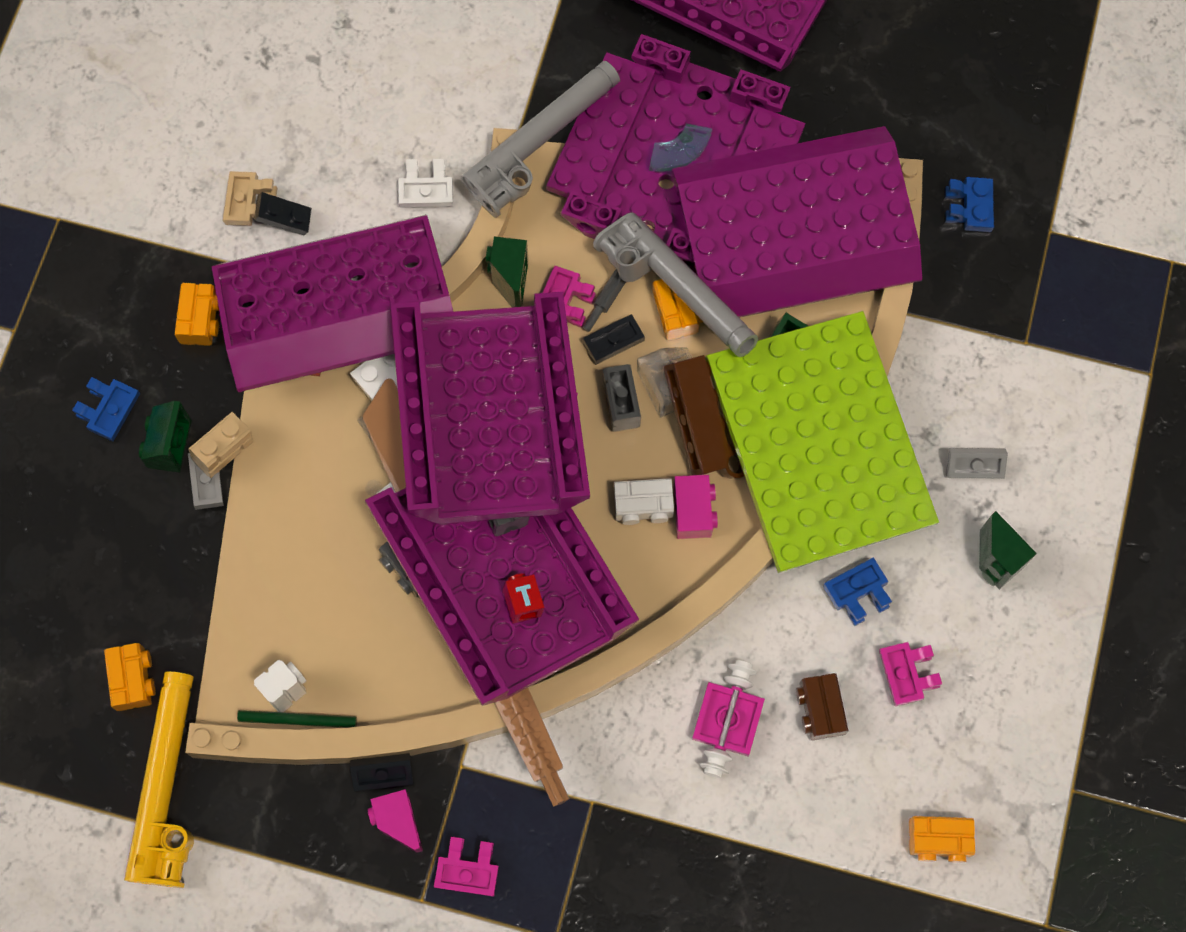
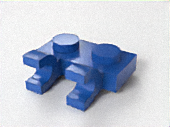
M966 177L964 183L960 180L950 179L949 186L945 187V198H964V207L959 204H950L949 211L945 212V223L960 222L964 223V230L991 232L994 228L993 179Z
M91 377L86 387L90 389V394L102 398L101 402L95 410L77 401L72 411L76 413L77 418L89 422L86 426L89 431L114 441L137 401L140 392L115 379L108 386Z
M874 557L827 581L823 585L837 611L844 607L847 609L849 618L854 626L864 622V617L867 616L858 602L859 599L870 594L879 613L889 609V604L892 603L890 597L882 588L889 581Z

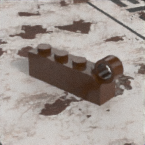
M705 356L693 357L663 366L692 475H704L719 470L722 476L729 479L745 476L736 450H732L731 445L727 442L725 434L726 424L719 412L717 405L719 399L716 390L712 386L710 378L711 369L709 363L705 360ZM732 455L739 461V469L736 473H733L729 468V459Z

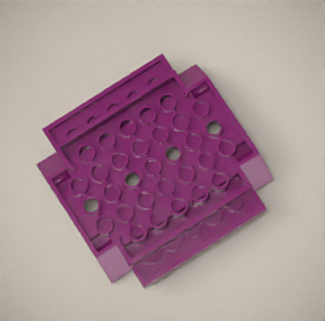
M641 34L631 55L635 62L606 52L603 61H607L615 68L620 77V82L577 116L548 180L546 190L567 198L561 216L585 236L595 239L602 230L624 215L632 212L636 213L647 225L652 226L654 232L696 273L680 196H677L672 168L797 144L806 123L776 113L781 112L791 87L740 69L737 79L690 63L691 51ZM701 91H707L712 97L708 100H702L697 94ZM682 135H688L693 141L689 144H683L678 138ZM667 179L672 181L674 185L670 189H663L660 187L659 182Z

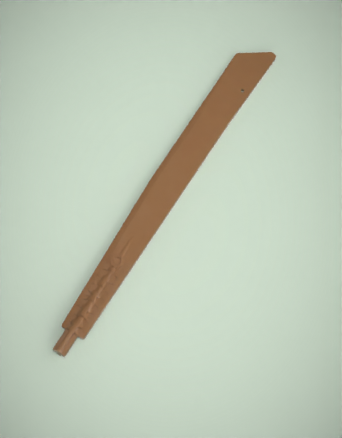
M389 378L384 381L363 414V420L396 493L406 488L398 389L394 380ZM529 688L520 691L508 699L495 702L532 779L535 782L541 780L553 807L565 803L570 798L557 771L563 769V764Z

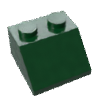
M494 236L493 246H488L486 252L487 273L492 274L493 285L511 307H522L529 264L527 240Z
M180 401L153 406L151 415H148L146 418L145 431L147 434L145 442L140 444L139 457L147 468L179 473L181 471L192 420Z
M995 511L980 529L979 569L983 572L982 576L986 582L1000 590L1037 553Z

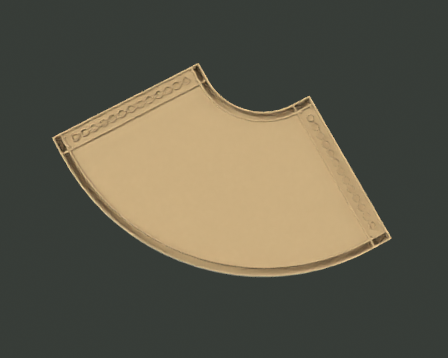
M493 128L491 152L517 130ZM546 142L522 161L531 171L533 177L529 192L501 208V215L495 218L481 206L477 219L466 239L454 255L442 266L454 312L512 308L493 285L492 274L487 273V247L493 246V239L496 236L527 240L529 264L522 307L534 306V294L543 293L555 265L579 273L581 277L579 282L595 286L593 292L596 293L592 304L580 300L575 295H573L569 306L584 309L583 316H586L583 326L595 309V300L616 268L609 262L608 256L603 251L599 252L594 248L593 242L595 239L585 236L561 216L567 198L546 190L548 180L565 143ZM899 158L919 238L922 209L923 160ZM522 178L512 179L517 186H524L526 184ZM667 179L659 182L660 187L663 189H670L674 185L672 181ZM653 270L634 282H626L607 313H601L590 332L585 331L583 326L580 328L567 321L590 488V498L571 508L637 614L639 621L609 644L528 687L542 719L555 715L604 692L640 672L681 645L725 610L774 562L745 476L729 479L722 476L719 470L704 474L709 475L710 484H715L716 500L711 501L712 511H717L718 528H713L711 538L677 539L674 478L675 476H692L663 366L702 355L706 357V355L730 348L704 322L700 323L697 334L682 336L681 338L669 341L666 340L652 292L653 282L661 278ZM913 283L740 317V319L758 336L759 341L770 336L777 322L786 312L806 325L811 326L864 311L885 373L888 376L902 335L912 295ZM632 314L645 336V341L596 365L583 343V338ZM364 362L321 372L320 377L308 375L244 391L240 420L251 430L253 443L245 450L241 449V453L234 458L197 715L195 723H190L185 752L192 758L293 765L350 763V760L407 753H410V756L453 748L509 732L495 703L484 706L480 704L420 597H416L412 592L407 595L397 583L400 577L394 570L388 573L379 561L382 558L379 548L387 540L367 507L365 500L376 495L377 492L391 481L363 420V414L372 401L350 375L353 370ZM628 364L631 365L641 414V424L638 428L615 432L612 431L611 417L602 380L603 369ZM718 401L717 405L720 415L726 424L725 434L727 442L731 445L732 450H736L720 402ZM732 455L729 459V468L733 473H736L739 469V461ZM672 479L673 518H668V521L664 523H652L651 519H643L634 525H624L622 521H616L614 482ZM277 660H280L286 665L291 661L307 680L302 684L306 689V693L297 701H292L293 705L284 713L357 716V727L341 728L238 722L237 717L239 710L278 712L254 685V680L263 672L268 673V668Z

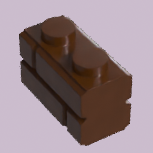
M837 673L802 679L799 683L800 687L796 688L798 704L804 705L806 716H802L804 733H810L811 741L846 735L849 730Z

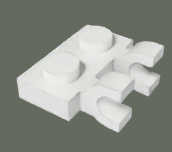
M406 159L407 178H399V207L453 206V178L445 177L444 159H433V177L419 178L417 159Z

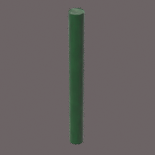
M239 710L237 717L238 722L341 728L357 727V716Z

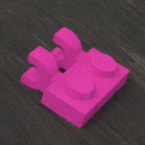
M554 265L543 293L563 292L567 321L582 328L586 316H583L584 309L572 307L569 304L573 295L586 303L592 304L596 293L593 292L595 286L579 282L581 279L579 273Z
M905 642L879 650L895 707L924 700L923 691L938 689L942 685L939 673L919 678L915 663L932 660L934 654L931 645L910 650L909 643Z
M451 837L448 858L439 857L434 888L494 896L499 866L490 865L494 843L480 842L477 863L461 860L465 839Z

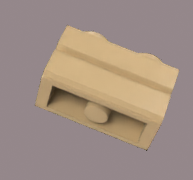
M231 412L188 448L191 459L208 477L212 478L241 453V449L245 450L253 443L252 433Z

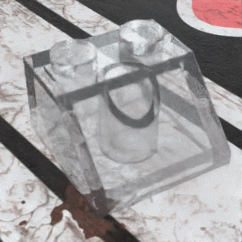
M687 347L661 348L637 360V372L660 418L675 412L663 366L692 358Z

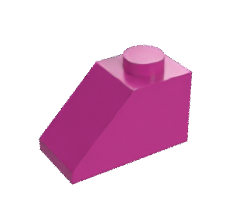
M406 789L371 799L372 807L368 808L371 825H377V828L382 833L416 853L423 851L409 794Z

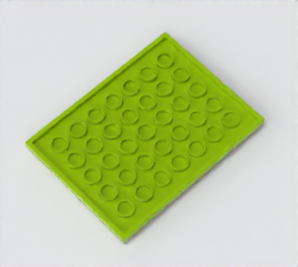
M864 311L759 340L756 346L742 357L736 356L730 349L706 355L705 360L709 363L711 369V379L778 573L939 523Z

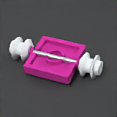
M736 660L735 664L728 665L733 672L732 676H726L725 680L732 686L731 688L708 682L692 740L714 746V748L704 751V754L708 756L707 763L700 764L701 767L705 768L704 773L712 777L721 778L722 774H729L724 766L726 762H731L733 759L725 752L726 750L747 757L750 755L765 699L742 692L753 687L749 677L757 674L752 669L753 665L745 661Z

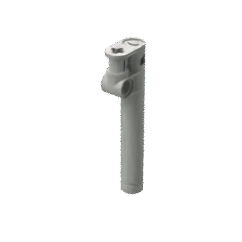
M607 61L601 62L595 69L591 70L461 176L467 189L493 217L497 218L501 215L500 209L506 204L514 202L529 192L533 177L531 171L522 161L620 82V77L615 68ZM522 178L526 184L524 186H517L512 179Z
M632 212L624 215L596 236L593 242L594 248L599 252L603 251L608 256L609 262L618 270V275L623 281L634 282L653 270L736 356H745L756 346L758 336L636 213Z

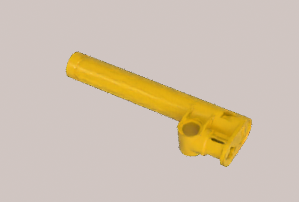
M179 672L164 673V686L161 688L124 881L173 888H184L185 883L181 882L184 863L188 861L189 852L193 848L194 837L190 831L181 826L166 824L189 705L190 689L192 688L194 678L189 674ZM177 833H182L184 836L183 844L178 848H173L171 845L173 836Z

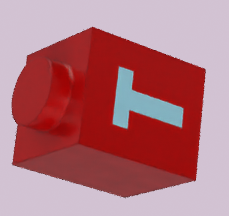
M524 573L508 578V581H505L503 594L512 624L541 617L545 607L535 575L526 576Z

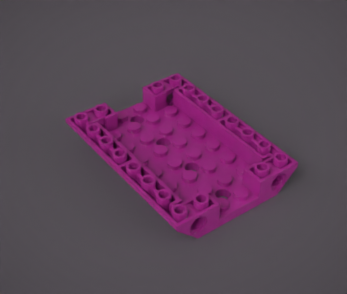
M426 214L212 266L226 351L238 392L395 354L391 303L420 301L421 314L454 312L428 215ZM409 263H418V265L415 267H406V265ZM357 275L364 276L361 280L358 281L351 280L353 277ZM300 289H309L304 294H297ZM254 302L249 307H242L244 303Z

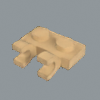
M230 171L223 214L225 225L252 226L256 210V194L264 192L277 197L278 188L273 186L274 180H258L256 172Z

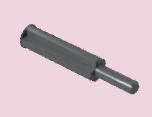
M615 269L594 302L595 309L583 326V329L587 332L591 331L602 312L607 313L626 281L619 277L617 269Z

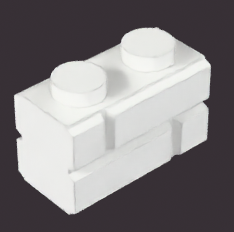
M671 478L614 482L616 521H622L624 525H634L643 519H651L652 523H664L668 521V518H673L674 503Z
M277 660L268 668V673L263 672L254 680V685L278 712H284L293 705L292 701H297L306 693V689L302 684L307 680L291 661L286 665L283 661Z

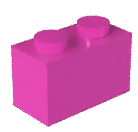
M709 475L675 476L673 485L677 539L711 538L713 528H718L717 511H712L711 501L716 500L715 484H710Z

